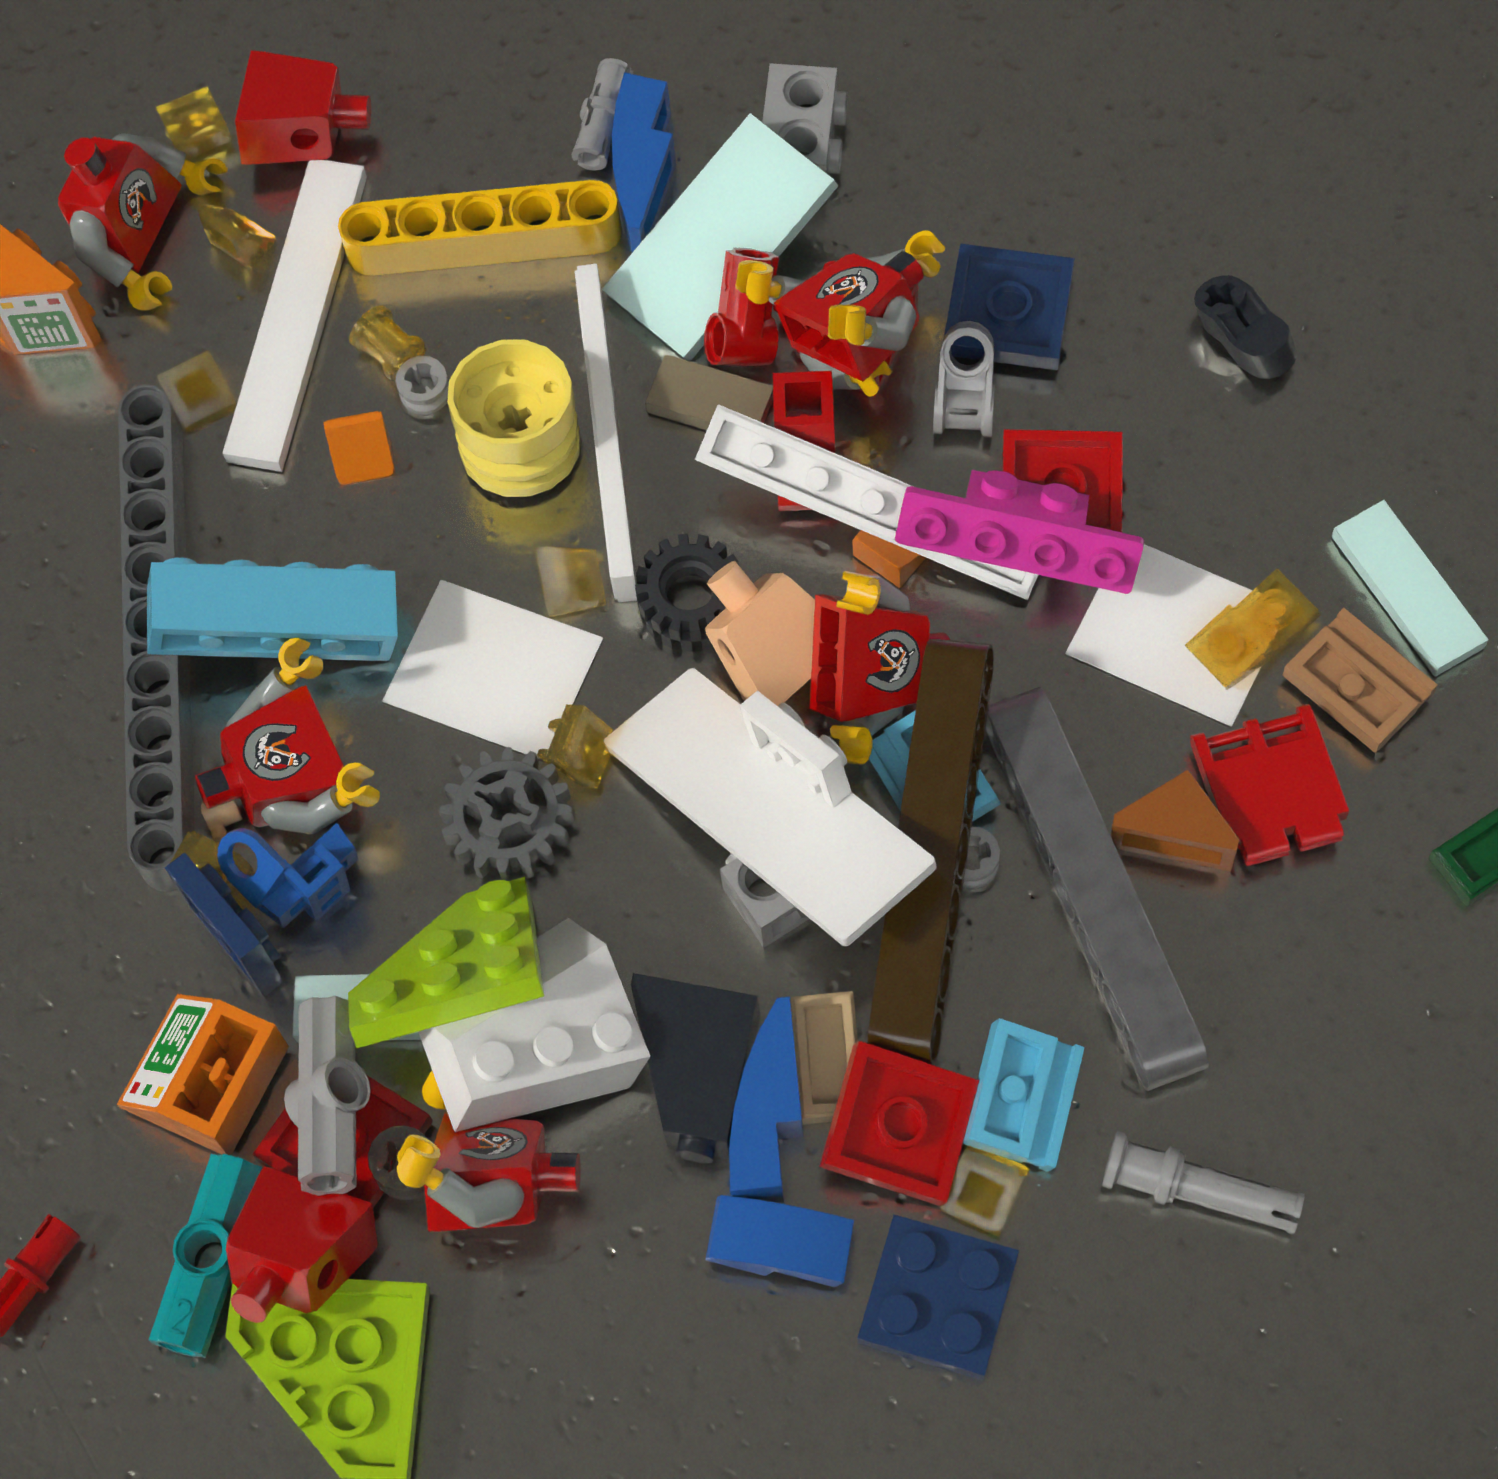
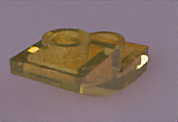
M1277 568L1234 608L1230 604L1227 605L1187 642L1185 647L1228 690L1280 652L1318 619L1321 614Z

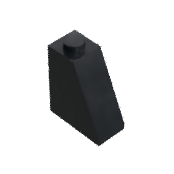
M633 973L631 990L640 1030L651 1056L648 1060V1065L667 1147L675 1148L677 1156L693 1162L711 1163L714 1156L729 1159L734 1105L743 1070L755 1042L760 1019L758 996Z

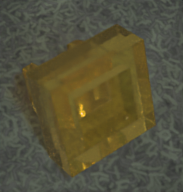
M566 704L561 718L550 721L547 727L555 733L549 749H539L537 756L547 765L552 763L557 771L564 773L579 787L598 788L611 756L604 740L614 730L585 705Z

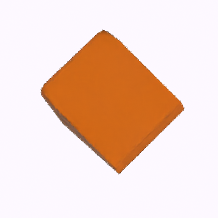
M382 411L335 418L323 422L335 474L340 484L347 485L394 475L395 466L391 440Z
M862 530L852 539L853 556L898 588L902 587L926 559L924 556Z

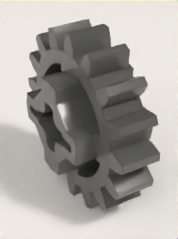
M505 747L501 761L493 762L490 755L483 751L480 753L482 767L474 771L470 766L462 763L458 768L463 783L461 785L446 783L444 786L446 796L452 802V804L439 806L438 810L442 822L449 824L441 830L447 846L457 845L453 852L461 866L475 858L474 868L478 877L484 878L489 873L491 867L498 868L501 880L509 881L512 868L521 867L522 872L527 878L533 877V861L539 858L544 863L552 865L555 859L550 846L552 844L567 846L570 841L567 830L561 826L574 823L572 806L565 804L571 799L567 783L556 784L559 776L556 767L552 763L538 770L539 762L535 752L530 751L523 758L522 762L515 761L511 747ZM535 789L540 792L547 803L546 814L541 812L539 806L532 804ZM512 808L517 809L518 813L516 815L510 813ZM467 814L473 816L474 822L481 824L478 840L472 836L467 828ZM496 815H502V820H497Z

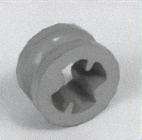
M417 356L408 359L400 366L396 373L395 382L401 402L408 411L417 415H429L438 412L446 405L449 381L445 367L439 360L430 356ZM420 378H432L434 385L432 390L426 386V393H415L412 384L414 381L421 385Z
M971 827L969 846L979 847L978 855L981 856L986 852L989 856L981 859L979 869H965L963 888L977 889L986 886L995 878L999 869L1000 848L998 841L990 832L981 827Z

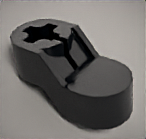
M1221 275L1209 279L1198 288L1194 301L1203 328L1222 343L1239 367L1258 378H1273L1284 374L1295 364L1297 352L1289 326L1284 320L1269 310L1252 286L1237 277Z

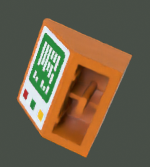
M0 224V344L14 355L95 348L102 341L92 320L96 312L89 302L80 295L78 289L82 287V282L78 276L63 262L57 260L52 265L41 256L42 252L38 245L25 232L17 228L11 233Z
M177 994L117 1105L123 1110L221 1155H232L289 1046L277 1026L269 1021L219 999Z

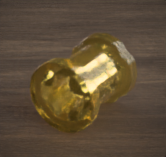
M382 305L373 307L364 313L352 328L349 336L350 344L357 351H367L383 366L384 375L393 382L396 380L397 371L404 362L413 357L424 356L426 353L425 342L418 336H409L393 322L392 312Z

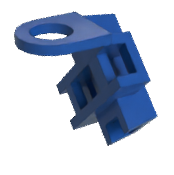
M337 823L291 865L253 830L245 828L233 830L221 839L218 846V862L221 871L228 881L255 908H258L282 928L288 925L303 910L317 922L350 891L345 871L358 860L356 848ZM240 842L248 845L255 853L257 870L254 875L244 874L236 866L233 859V848L236 843Z

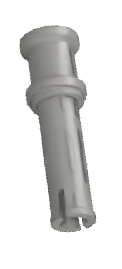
M1118 1130L1114 1137L1102 1181V1187L1112 1189L1115 1184L1152 1194L1154 1195L1155 1202L1165 1205L1166 1202L1172 1204L1173 1199L1177 1198L1282 1229L1290 1234H1294L1297 1228L1298 1221H1296V1218H1300L1305 1196L1301 1192H1291L1186 1161L1185 1153L1180 1152V1148L1170 1146L1166 1151L1129 1141L1127 1133Z

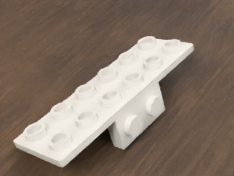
M691 668L604 740L607 750L842 946L852 944L937 868L935 859L930 853L852 793L844 766L847 764V758L841 748L830 737L822 735L819 738L806 729L802 719L789 705L781 703L777 706L758 690L740 705L699 671Z

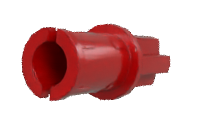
M51 1214L44 1218V1221L35 1231L33 1237L15 1259L8 1258L4 1262L8 1270L0 1279V1338L6 1334L38 1291L43 1294L48 1291L47 1281L65 1256L70 1253L81 1239L76 1231Z

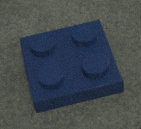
M960 243L945 334L950 327L959 322H977L987 328L993 337L994 362L1058 370L1075 258ZM961 336L950 347L951 354L954 357L981 360L985 353L982 343L972 336Z
M184 852L165 867V870L190 909L263 997H266L280 986L284 981L273 963L281 955L269 941L268 933L247 908L242 910L230 894L232 891L211 864L207 863L198 869Z
M894 1214L858 1334V1344L984 1381L1019 1256V1250Z

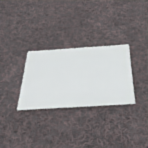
M1144 544L1132 591L1129 594L1099 588L1065 654L1232 727L1290 606Z
M440 580L382 702L504 747H511V749L526 755L530 751L535 752L537 759L547 762L603 637Z

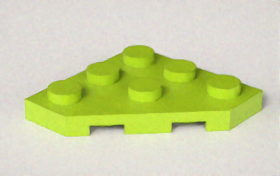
M525 877L511 881H491L482 885L478 890L465 893L348 992L349 1029L356 1048L545 997L532 899Z
M347 1279L315 1312L304 1313L276 1303L263 1322L255 1323L246 1320L234 1310L231 1298L238 1288L232 1283L226 1339L256 1373L266 1388L305 1433L341 1479H411L430 1287L428 1284Z

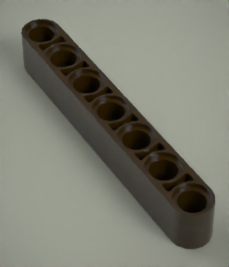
M929 639L924 652L898 825L900 831L934 857L937 868L885 914L868 1028V1044L932 1065L937 1060L942 1037L994 671V650L991 644Z

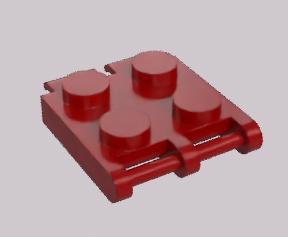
M1309 704L1296 707V714L1259 723L1256 718L1243 721V728L1206 737L1203 732L1190 735L1192 751L1208 797L1239 838L1237 849L1240 848L1246 866L1288 856L1290 845L1287 835L1293 834L1300 852L1342 841L1344 832L1340 821L1347 819L1349 808L1315 715ZM1299 726L1301 730L1268 740L1264 738L1265 734ZM1247 740L1248 745L1212 754L1210 750Z

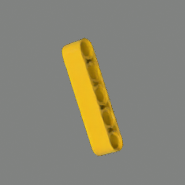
M597 180L360 202L344 210L338 223L339 233L349 265L356 272L370 276L601 254L614 248L621 239L622 234L618 200L615 191L608 184ZM592 215H603L601 218L595 220L586 219L587 217ZM537 220H546L543 224L529 225ZM483 225H484V226H489L488 228H486V229H484V230H480V231H474V230H473V229H475L476 227H479V226H483ZM424 231H433L429 235L416 236ZM366 237H375L370 241L360 242L362 239Z

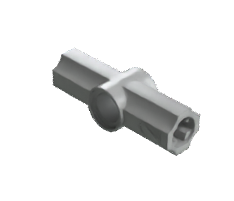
M338 996L327 998L311 997L299 1005V1078L292 1081L286 1088L284 1096L285 1108L292 1122L298 1127V1181L301 1182V1190L318 1196L324 1194H344L356 1187V1111L362 1109L369 1101L370 1085L364 1070L355 1061V1042L349 1029L348 1000Z

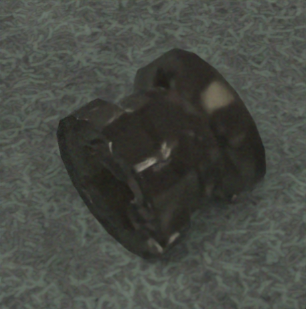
M405 1125L390 1127L379 1133L371 1143L368 1153L369 1169L380 1190L389 1197L398 1200L415 1199L425 1193L424 1186L420 1188L406 1186L398 1177L397 1165L399 1162L397 1155L406 1138L411 1134L426 1138L416 1128ZM391 1161H393V1163H392V1171H390V1172L388 1173L387 1171H389V1170L391 1169Z

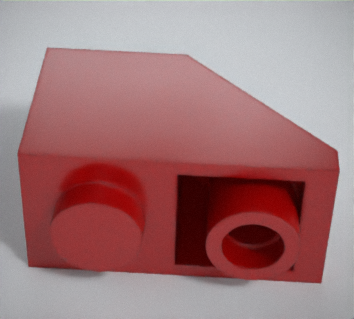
M832 370L773 373L774 428L835 453ZM778 495L779 511L813 510Z

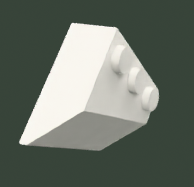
M570 918L537 937L545 997L418 1031L454 1132L629 1089L651 1057L606 943Z

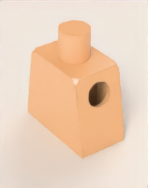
M736 561L730 562L718 570L707 582V585L726 608L706 626V634L744 701L747 700L758 690L778 706L787 701L811 679L815 599L784 573L765 574L753 583Z

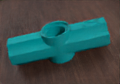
M227 1154L210 1155L188 1224L178 1232L174 1240L173 1255L175 1262L149 1337V1341L152 1344L183 1355L206 1358L229 1285L232 1284L226 1253L227 1239L259 1173L263 1169L262 1166ZM211 1242L222 1243V1253L216 1263L207 1268L195 1267V1256L201 1247Z

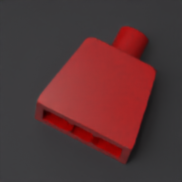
M251 50L235 119L241 164L252 165L325 160L334 155L338 129L369 130L371 123L370 96L341 94L339 68L335 64Z
M264 1166L227 1239L226 1253L231 1280L238 1288L231 1298L234 1310L246 1320L255 1323L263 1322L276 1303L304 1313L317 1311L378 1247L372 1203L345 1193L318 1196L302 1191L301 1182L298 1181V1177Z

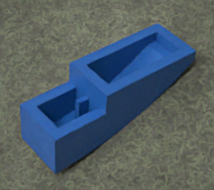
M624 72L615 105L612 129V159L623 229L631 253H633L655 227L676 167L673 134L665 132L671 116L668 83Z
M790 997L776 999L759 1029L745 1064L736 1097L729 1146L731 1196L769 1202H784L778 1139L804 1137Z

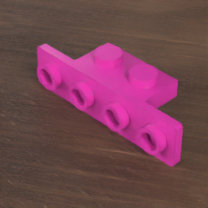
M971 470L965 498L912 486L907 487L895 534V541L898 544L1129 594L1132 591L1144 547V540L1140 536L1085 525L1089 495L1077 493L1071 487L1063 484L1040 485L1018 480L1007 472L997 470L988 472Z

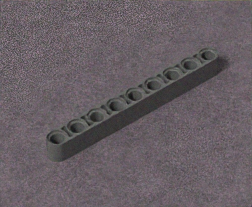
M143 384L133 387L126 392L120 400L118 408L127 849L129 858L146 883L158 891L170 892L178 888L165 870V867L184 852L195 864L189 655L147 654V638L145 636L147 635L148 584H144V582L149 577L151 562H164L171 558H187L183 430L169 396L164 390L155 385ZM160 417L153 424L142 425L149 418ZM162 468L155 476L143 478V475L149 470ZM164 520L156 529L143 530L152 521ZM169 680L167 686L160 692L146 694L147 689L154 682ZM171 735V738L163 747L156 750L147 749L149 743L157 736ZM165 790L173 791L169 800L163 805L156 807L148 806L151 798L158 792ZM164 847H174L173 854L164 863L157 865L149 864L150 858L157 850Z

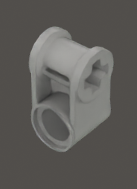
M973 321L959 322L950 327L944 335L940 351L939 381H936L933 434H942L945 429L980 430L984 437H992L995 384H992L994 342L989 330L980 323ZM961 336H972L982 343L985 353L977 363L964 365L954 359L951 354V345Z

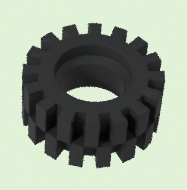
M688 534L678 535V546L672 547L668 538L658 543L660 553L656 555L652 550H649L644 556L645 568L638 566L635 592L642 623L646 622L647 630L654 638L661 634L663 645L672 648L675 640L681 641L682 651H693L692 642L701 640L702 648L705 650L713 647L705 628L726 607L713 592L711 599L706 605L692 610L679 609L669 601L667 597L668 589L675 580L681 577L694 575L709 580L728 563L736 561L738 565L739 563L734 554L727 556V548L721 542L717 541L713 548L710 547L709 536L698 534L697 544H689Z

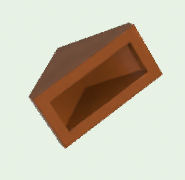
M1189 770L1184 771L1114 814L1110 835L1116 849L1229 872L1232 870L1239 838Z

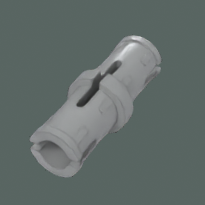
M608 58L600 61L590 97L584 100L580 110L582 123L579 136L572 151V159L574 161L579 160L578 165L588 170H601L607 165L612 144L615 105L624 72L633 74L632 68L627 69L628 64L619 59Z

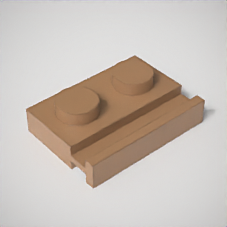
M1345 608L1285 666L1283 676L1375 754L1416 713L1417 709L1434 695L1437 684Z

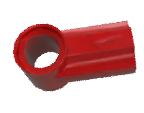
M752 248L726 250L718 313H713L709 316L704 332L705 353L712 365L769 366L773 363L777 354L779 340L778 327L775 319L771 316L773 304L770 301L765 304H756L748 299L746 293H741L735 286L738 265L741 261L755 260L767 263L773 267L772 278L777 276L779 257L775 254Z

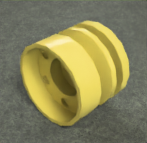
M498 340L478 347L460 361L449 380L447 402L452 423L456 430L455 436L460 457L467 474L483 489L504 497H530L552 489L567 477L580 455L581 434L578 416L575 411L572 381L564 362L549 348L528 340Z

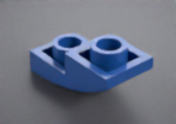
M720 1195L716 1199L705 1260L764 1276L772 1272H778L836 1287L844 1283L854 1220L787 1204Z

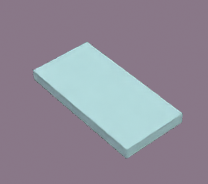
M750 113L602 290L683 359L691 361L704 346V332L709 316L713 313H718L726 250L752 248L771 252L779 257L836 190L838 185L833 178Z

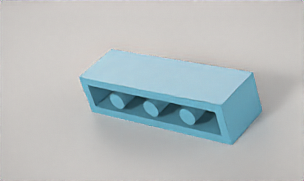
M171 558L164 562H151L147 585V654L279 658L280 648L286 641L291 638H300L310 642V647L301 654L299 659H307L309 656L314 655L321 659L390 661L398 637L395 571L378 570L376 567L367 564H356L345 569L319 568L315 564L308 562H295L285 567L258 566L255 562L249 560H233L224 565L197 564L196 561L188 558Z

